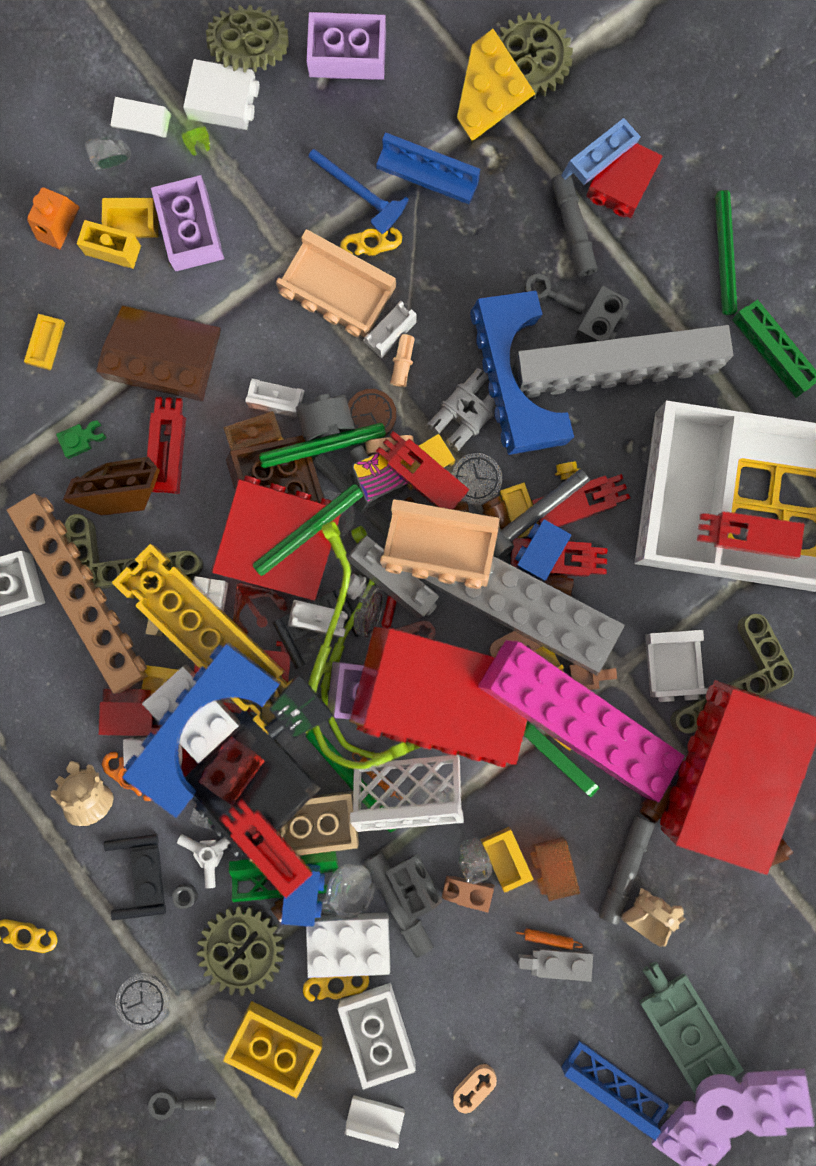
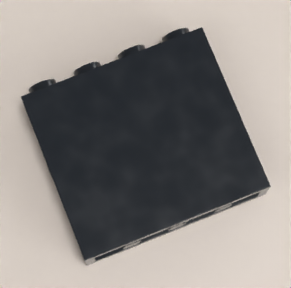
M246 710L237 715L241 721L239 726L215 747L185 778L196 790L192 797L196 803L194 806L195 810L203 818L208 817L213 823L210 826L211 829L219 837L222 838L224 836L228 840L229 844L227 847L236 857L243 856L250 859L230 836L231 831L221 821L220 817L226 814L233 822L235 818L231 815L229 809L235 807L242 814L244 811L237 802L243 799L253 811L258 809L278 832L321 788L282 745L253 720L255 716ZM248 830L244 833L255 846L265 839L261 833L255 840Z

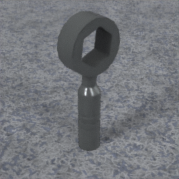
M534 274L527 280L525 292L531 291L530 285L535 281L544 284L545 291L537 294L539 301H543L549 296L555 302L582 313L586 304L561 292L556 293L550 290L551 283L545 275Z
M159 1089L154 1092L149 1100L148 1110L155 1119L165 1120L172 1115L175 1108L215 1111L217 1100L185 1099L177 1101L172 1091L169 1089ZM158 1097L168 1099L170 1105L168 1111L157 1109L155 1100Z

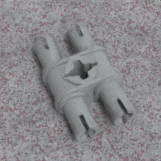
M476 368L464 383L456 386V390L446 401L441 402V409L426 424L430 430L434 428L433 433L437 435L441 433L452 419L460 424L459 428L446 440L449 447L455 443L453 450L456 452L460 451L461 447L471 436H477L479 430L495 414L496 405L494 398H491L490 394L484 400H480L475 396V393L489 380L485 372L480 377L482 370ZM468 406L472 409L467 413L463 412V409L468 408Z

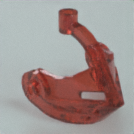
M238 583L236 585L233 621L247 635L249 631L240 618V612L246 603L257 618V625L263 628L268 623L267 618L259 613L252 599L270 597L280 611L288 609L286 601L275 591L265 587Z

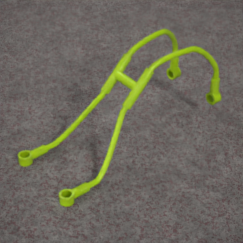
M333 521L322 526V531L332 545L336 558H339L342 564L343 581L324 643L320 647L308 682L316 692L322 674L325 673L320 687L322 688L321 698L326 706H328L332 662H340L345 648L343 645L375 585L369 579L357 607L344 627V637H339L334 645L329 662H327L331 650V640L350 581V565L339 537V529ZM363 526L351 530L352 537L357 544L362 538L368 536ZM331 717L328 721L339 743L352 753L372 758L366 762H353L336 755L327 747L319 725L313 728L323 753L336 763L353 769H367L374 765L379 766L421 748L415 746V744L403 742L381 753L362 750L345 740L335 719Z

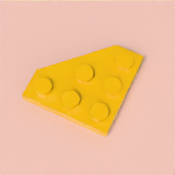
M494 29L472 44L457 115L461 125L473 141L535 95L534 90Z

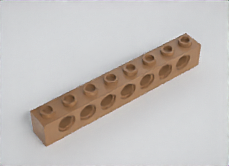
M33 493L7 509V512L113 693H122L148 677L145 672L147 666L144 660L133 652L131 647L134 644L129 635L122 633L118 626L120 620L113 610L109 611L105 601H107L104 592L99 587L96 588L91 579L94 576L87 565H82L78 556L81 554L73 542L69 543L65 536L67 529L59 519L56 520L52 514V511H54L53 505L46 497L43 498ZM43 518L44 527L37 531L36 523ZM53 541H57L58 548L51 554L49 546ZM69 563L71 571L67 576H64L62 568L65 564ZM82 585L84 587V595L77 599L75 591L77 587ZM92 608H96L98 612L97 619L91 622L88 617L89 611ZM108 630L111 634V641L105 645L102 642V634ZM119 653L123 654L125 658V663L120 668L115 664V657Z

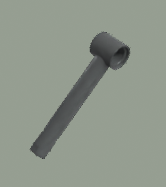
M580 468L567 478L565 482L558 485L502 530L499 527L493 556L500 560L507 556L514 548L513 540L590 481L587 474Z

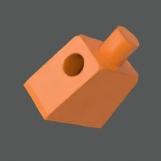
M42 187L33 199V206L27 221L37 241L60 250L80 207L67 197Z

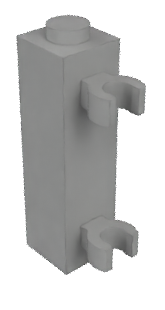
M368 536L362 538L346 557L347 561L414 617H428L437 607L435 602L439 596L418 578L413 577L412 573L401 571V574H393L385 571L380 562L384 549Z

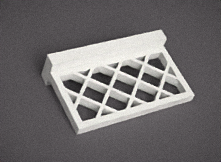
M459 755L388 761L367 769H354L353 812H350V823L358 832L463 823ZM453 763V771L446 779L437 773V770L443 764ZM424 766L429 771L420 781H417L410 775L416 767ZM391 769H399L403 774L393 784L385 778V775ZM373 771L377 776L366 787L361 782V772ZM435 775L442 783L431 793L424 787V784ZM408 777L416 785L405 796L397 788ZM383 780L390 788L379 798L371 790ZM448 786L454 791V801L442 802L437 797ZM422 789L429 795V798L423 804L416 805L411 801V798ZM395 791L403 799L396 807H389L384 802ZM368 794L377 800L370 809L361 810V801Z

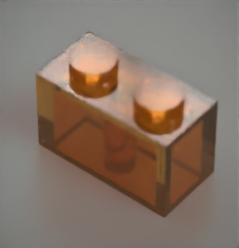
M274 411L223 427L231 451L284 439Z
M564 837L533 844L535 852L530 853L534 869L539 868L541 878L537 879L540 894H546L548 901L580 894L567 840Z

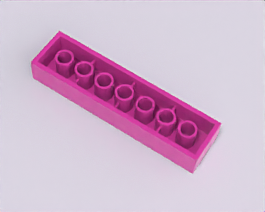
M505 640L478 686L644 798L660 802L685 757L519 641Z

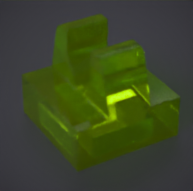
M205 125L181 133L183 141L192 155H197L195 145L198 140L204 144L206 151L210 150L209 134Z

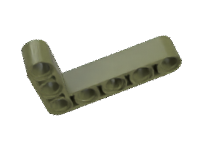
M73 514L67 518L65 522V528L67 529L66 537L69 543L73 542L79 551L82 547H87V556L83 559L79 558L82 565H87L94 576L91 580L96 588L107 589L115 587L112 584L113 581H109L107 578V573L110 569L115 568L117 570V578L127 567L134 569L136 565H139L135 560L136 558L100 563L94 522L81 514ZM84 521V530L81 533H77L76 525ZM179 551L165 553L171 560L169 562L170 570L173 567H177L187 577L198 575L203 569L202 558L194 552ZM193 557L195 559L194 567L186 570L184 568L185 560ZM150 578L148 582H156L159 580L158 578ZM82 585L77 587L84 590V587Z
M760 614L743 616L739 620L737 628L758 668L728 684L765 696L788 684L794 676V671L767 619ZM751 619L757 623V631L755 633H752L748 628V623ZM763 643H766L770 648V653L766 657L761 653ZM777 666L782 670V677L779 680L773 675V670ZM753 678H756L759 682V688L756 692H753L750 688V682ZM706 695L672 713L670 723L674 730L683 733H692L697 730V717L707 702ZM683 714H687L690 718V724L686 728H682L679 722Z

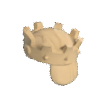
M70 761L66 768L70 775L65 779L61 776L56 779V783L59 786L57 791H51V796L61 806L64 816L70 824L88 826L98 822L108 813L113 804V793L109 787L103 785L104 781H101L99 773L95 772L93 765L88 764L86 769L80 770L78 762Z
M641 888L639 896L635 898L634 907L624 912L621 918L652 943L660 947L666 946L671 932L679 929L680 923L686 920L683 917L682 906L670 907L661 898L653 896L649 891Z

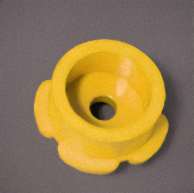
M576 461L556 465L557 473H555V476L560 475L561 480L569 478L579 470L577 469Z

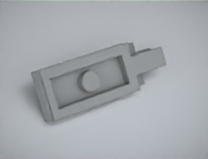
M539 948V950H533L532 955L518 954L519 969L531 970V975L541 978L592 982L593 953Z

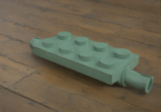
M657 962L649 964L655 973L654 975L648 966H645L642 972L646 975L654 992L639 1000V1003L695 1096L698 1085L707 1077L718 1074L735 1077L743 1072V1068L687 976L683 973L668 982Z

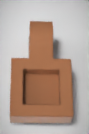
M569 665L571 678L589 690L600 689L599 681L617 679L616 668L601 670L598 676L578 665Z

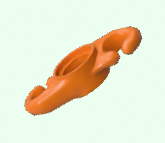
M110 752L106 754L102 761L104 772L118 782L121 787L131 789L137 796H141L143 794L141 791L128 784L122 778L126 771L123 768L124 757L119 758L117 769H111L109 761L117 758L118 753ZM146 795L143 796L144 801H151Z

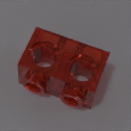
M231 737L228 742L222 745L213 763L205 768L199 782L233 806L262 766L264 760L254 751ZM242 754L241 759L234 763L236 757ZM226 777L224 783L218 786L220 779Z

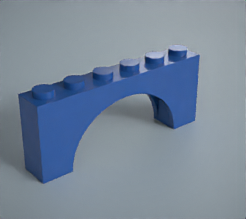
M537 291L480 298L476 301L470 312L471 322L473 325H476L478 333L476 336L477 346L479 349H482L484 357L482 361L483 370L485 373H488L490 381L488 386L491 398H494L496 405L495 418L498 423L500 422L502 429L501 442L503 447H506L508 455L563 446L574 438L568 412H551L531 402L520 390L512 374L510 348L514 335L528 326L535 325L543 315Z
M229 642L224 647L220 644L210 655L213 662L207 669L203 666L192 679L196 682L192 689L189 691L185 688L175 700L179 704L173 713L168 710L158 722L162 727L155 735L151 732L141 744L145 748L139 757L133 754L123 767L127 770L122 777L175 818H177L196 792L183 775L178 754L183 729L192 715L213 701L230 697L248 699L263 707L280 685L279 680Z

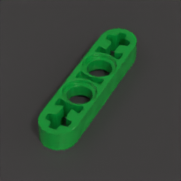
M527 721L523 736L591 798L599 790V787Z

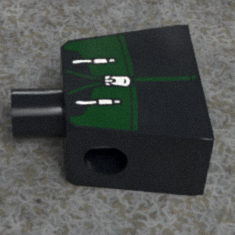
M299 673L270 705L269 709L275 715V718L267 723L264 728L273 739L285 730L293 738H297L330 719L333 714Z

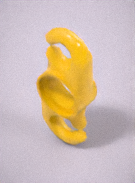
M390 228L389 231L396 236V240L391 242L386 239L388 230L381 234L376 229H367L364 232L346 236L341 241L340 248L353 254L347 249V244L354 243L357 246L354 252L355 255L364 253L374 256L380 252L396 249L402 243V235L398 229ZM368 237H373L377 239L379 244L371 248L364 243V240Z
M8 919L0 920V927L5 926L9 932L8 936L3 938L5 944L11 943L19 950L25 949L39 953L52 951L57 945V935L53 930L48 932V936L51 939L49 945L44 946L40 938L46 934L45 929H37L32 923ZM20 929H27L30 932L31 940L29 943H22L18 939Z
M354 976L309 978L303 985V995L310 1002L315 1000V996L309 991L312 984H317L320 987V992L317 995L318 1000L324 998L340 999L360 994L368 988L369 976H360L363 982L359 987L352 984ZM333 978H339L344 983L343 989L338 993L331 992L328 988L329 981Z

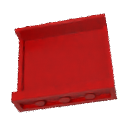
M245 475L244 480L238 478L216 559H214L211 568L212 573L315 601L332 546L324 536L322 529L263 576L259 575L254 569L253 563L327 506L332 500L322 498L321 502L311 500V494L296 490L294 495L285 492L286 487L271 483L270 487L260 485V479ZM341 514L333 520L337 526Z

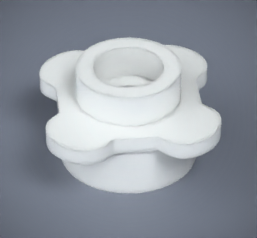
M355 574L350 576L347 590L348 598L355 600L364 593L367 586L365 583L366 577Z

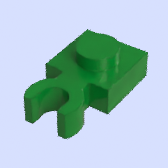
M92 421L86 429L78 424L57 433L56 436L65 457L70 459L91 450L92 447L89 443L91 441H104L107 438L104 433L94 435V430L102 426L99 421Z

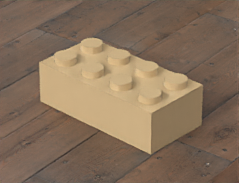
M353 791L314 795L278 833L298 855L358 848V831L350 823V812H353Z

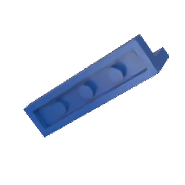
M385 132L382 139L383 149L376 164L377 169L470 205L479 183V168Z
M579 1040L561 1066L564 1076L656 1141L661 1133L658 1123L668 1109L669 1104ZM581 1050L590 1055L592 1066L580 1067L574 1063ZM597 1070H611L614 1081L608 1083L600 1082ZM593 1071L594 1077H593L591 1074H589L588 1072ZM617 1075H618L620 1078H622L623 1080H619V1081H618ZM632 1085L635 1088L636 1097L624 1099L620 1095L619 1086ZM653 1100L660 1106L651 1118L643 1112L641 1102Z

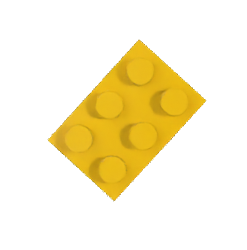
M251 1001L226 1049L223 1061L297 1098L322 1049L323 1037Z

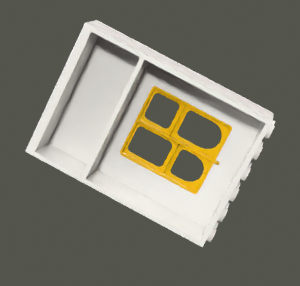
M665 401L655 412L634 564L816 592V545L811 549H801L800 558L790 559L714 547L713 543L697 541V535H708L709 533L698 530L699 524L710 525V521L700 520V513L718 515L722 511L735 513L738 508L774 513L778 516V520L789 521L792 516L807 518L816 523V507L782 504L779 501L781 478L784 473L816 478V423ZM743 467L764 469L770 472V485L766 501L742 498L738 495L740 473ZM728 533V538L735 539L731 533Z

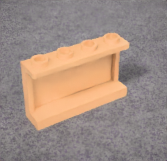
M306 229L301 237L302 246L283 278H278L276 281L280 295L291 301L293 298L301 302L303 308L312 313L316 310L323 314V318L331 324L336 325L339 323L346 327L345 330L355 337H359V335L365 337L371 331L396 288V278Z
M393 499L391 523L384 554L380 559L385 571L393 574H401V571L412 573L413 577L427 579L428 576L436 577L438 581L447 584H454V581L463 582L465 586L474 589H480L481 586L487 587L499 530V518Z

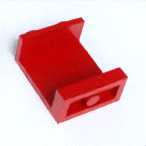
M636 143L594 177L586 197L590 198L591 202L598 206L604 205L612 209L620 217L631 219L663 156Z

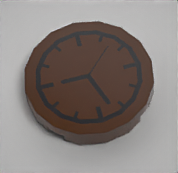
M365 389L357 392L349 400L348 406L355 429L383 423L386 431L384 437L393 429L396 423V407L393 400L385 392L377 389Z

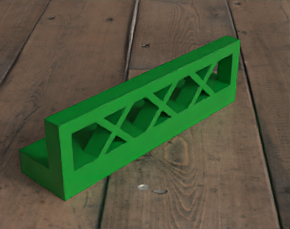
M758 299L735 315L732 321L795 398L799 397L816 383L815 368ZM753 309H756L760 314L761 322L752 312ZM768 331H774L777 335V342ZM785 351H790L792 353V355L794 356L793 361L785 353ZM800 370L806 371L812 380L808 381Z
M336 851L298 855L306 864L320 865V874L333 872V884L324 885V890L318 891V894L340 892ZM250 859L229 861L233 902L284 897L278 889L267 890L263 886L269 879ZM240 881H251L255 884L249 893H239Z

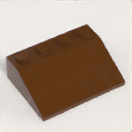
M121 306L102 347L96 372L105 380L203 402L221 328Z
M303 435L230 451L226 458L234 490H236L237 479L244 480L245 475L260 479V485L270 487L271 483L286 487L285 492L294 495L296 490L311 494V500L321 502V499L324 498L311 456L263 468L260 463L259 456L261 453L305 442Z

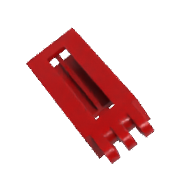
M156 396L154 413H151L147 457L151 459L160 471L152 492L180 494L186 418L182 415L183 399L176 398L175 408H172V397H166L165 407H162V397ZM161 425H166L164 435L171 436L170 442H160Z
M392 431L390 437L397 443L394 445L385 439L383 444L390 451L387 453L383 448L378 447L376 452L388 462L389 468L435 507L453 510L470 489L412 440L408 439L405 441L396 432ZM404 460L411 467L416 461L420 466L412 473L400 462Z
M622 474L608 479L605 475L590 480L538 521L539 525L545 519L560 527L613 509L617 506L616 504L631 499L629 494L618 495V492L627 489L626 484L617 487L614 484L624 479ZM592 493L593 501L604 497L605 500L589 505L586 495ZM543 497L532 500V505L537 503Z
M724 511L718 515L700 513V520L710 521V525L699 524L698 530L709 533L708 535H697V541L713 543L714 547L790 559L801 557L804 523ZM741 528L748 529L745 534L747 535L746 541L728 538V533L740 535Z
M516 538L512 541L514 548L511 551V566L516 567L518 561L515 560L517 553L522 546L527 548L531 539ZM568 541L550 575L588 577L590 574L606 575L607 569L596 568V564H607V559L597 558V554H607L608 548L591 547V543ZM565 554H578L571 555L570 562H581V566L564 565Z
M100 702L99 735L148 736L151 732L156 735L162 726L152 725L153 715L143 705L144 702Z
M241 799L237 803L244 811L242 814L235 807L229 809V812L235 820L232 822L226 814L221 816L220 819L231 831L230 836L280 893L287 898L312 875V870L259 810L253 811ZM248 830L254 840L261 833L265 839L255 846L244 833Z

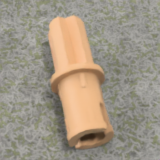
M402 334L400 336L397 355L393 358L394 369L390 384L394 386L406 387L409 368L413 364V361L410 359L414 337L411 335Z

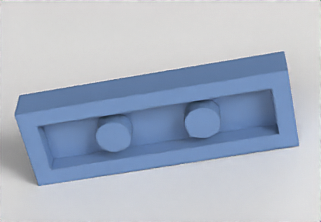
M623 118L572 158L561 176L566 179L574 173L582 184L585 185L634 146L641 136Z

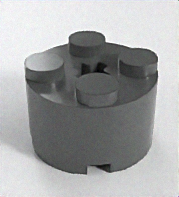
M330 394L319 395L315 397L314 403L301 404L295 408L305 442L355 429L345 395H338L333 398L330 397Z

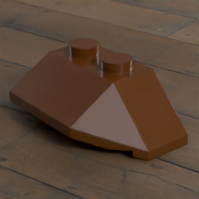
M149 457L104 463L89 470L81 477L72 478L63 500L66 503L101 516L144 511L160 470Z

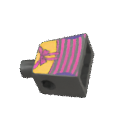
M358 446L349 453L354 464L350 466L346 473V478L350 486L356 484L363 493V497L356 502L360 512L401 494L408 485L405 480L388 467V462L378 453L368 456L363 446Z

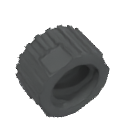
M185 883L178 886L172 894L174 906L178 909L190 908L196 902L198 895L195 887ZM181 891L189 893L190 900L188 902H183L180 899L179 894Z

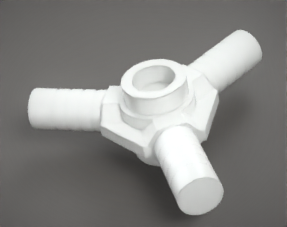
M181 834L177 844L194 852L195 859L200 867L204 868L205 888H215V867L218 866L224 854L223 850L228 848V840L224 837L219 841L201 840L196 842Z

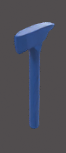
M315 149L309 153L308 157L376 208L379 214L371 219V224L381 234H384L404 211L409 198L405 197L401 201H392L391 203L384 201Z

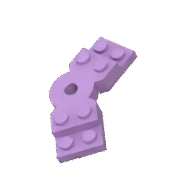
M805 1069L749 1072L744 1075L741 1084L729 1075L718 1074L707 1077L696 1089L695 1103L693 1101H684L660 1128L661 1133L656 1141L652 1139V1145L681 1166H708L709 1163L715 1166L731 1149L730 1138L740 1136L747 1130L756 1136L787 1135L785 1128L814 1126Z

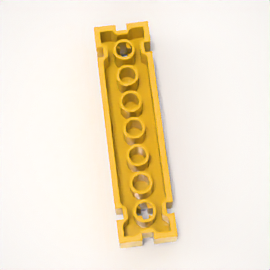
M149 544L137 556L135 560L139 565L135 569L127 567L112 582L127 598L134 599L137 597L140 601L135 606L199 668L203 666L207 669L213 662L210 655L220 644L224 647L229 642L280 681V685L275 690L273 696L277 698L289 685L281 677L285 671L179 568L173 567L170 570L166 565L171 560L155 545ZM150 578H158L159 581L156 582L159 583L157 588H149L148 585L151 583L148 581ZM230 697L244 712L251 708L257 714L253 720L267 733L264 726L275 718V715L269 709L270 705L274 702L272 699L267 700L262 707L248 699Z

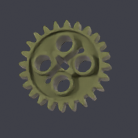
M239 5L237 11L229 7L228 14L220 11V17L213 16V23L209 22V29L206 30L207 48L210 49V55L215 56L217 63L223 61L225 68L233 65V71H236L239 67H242L244 73L247 72L248 68H252L254 73L257 72V67L267 70L266 64L275 66V60L282 61V54H287V47H289L288 29L285 28V22L279 21L278 15L271 17V10L263 13L262 7L253 10L252 5H249L247 10H244Z
M528 13L527 20H523L520 15H517V23L515 24L513 21L508 20V29L501 27V36H498L519 69H527L530 72L524 76L535 92V95H533L534 99H536L537 91L546 96L547 88L554 92L556 90V83L563 84V76H568V66L572 65L573 59L570 57L572 56L573 48L569 47L571 38H564L566 36V28L558 31L559 21L551 25V16H548L543 21L541 20V13H538L536 19H532L531 14ZM536 37H542L545 39V41L539 43L536 42L534 39ZM512 46H519L521 50L515 52L510 48ZM545 60H550L554 64L551 66H545L542 62Z
M239 905L236 913L233 912L231 907H228L226 909V916L218 912L216 914L217 921L210 919L208 922L211 929L204 928L201 933L206 938H201L198 941V944L204 948L200 949L197 955L204 957V959L198 965L199 967L207 966L208 969L203 976H213L210 983L211 986L217 982L221 983L220 992L227 986L229 987L230 995H233L234 991L239 989L240 995L244 996L246 988H249L250 992L254 994L256 992V985L264 989L266 986L265 979L272 982L274 980L272 972H279L281 967L275 962H283L284 956L278 952L283 951L285 945L278 944L277 942L283 938V934L274 933L279 926L278 924L272 926L268 924L271 920V915L265 919L261 918L262 909L255 915L251 905L246 912H243L242 906ZM242 925L245 927L246 936L236 935L234 926ZM253 932H257V937L248 945L245 952H242L228 969L225 968V964L233 957L237 949L247 941ZM254 944H263L267 952L263 955L257 954L254 951ZM220 945L226 947L229 953L228 956L221 957L218 955L216 947ZM244 964L248 968V974H239L236 971V965Z

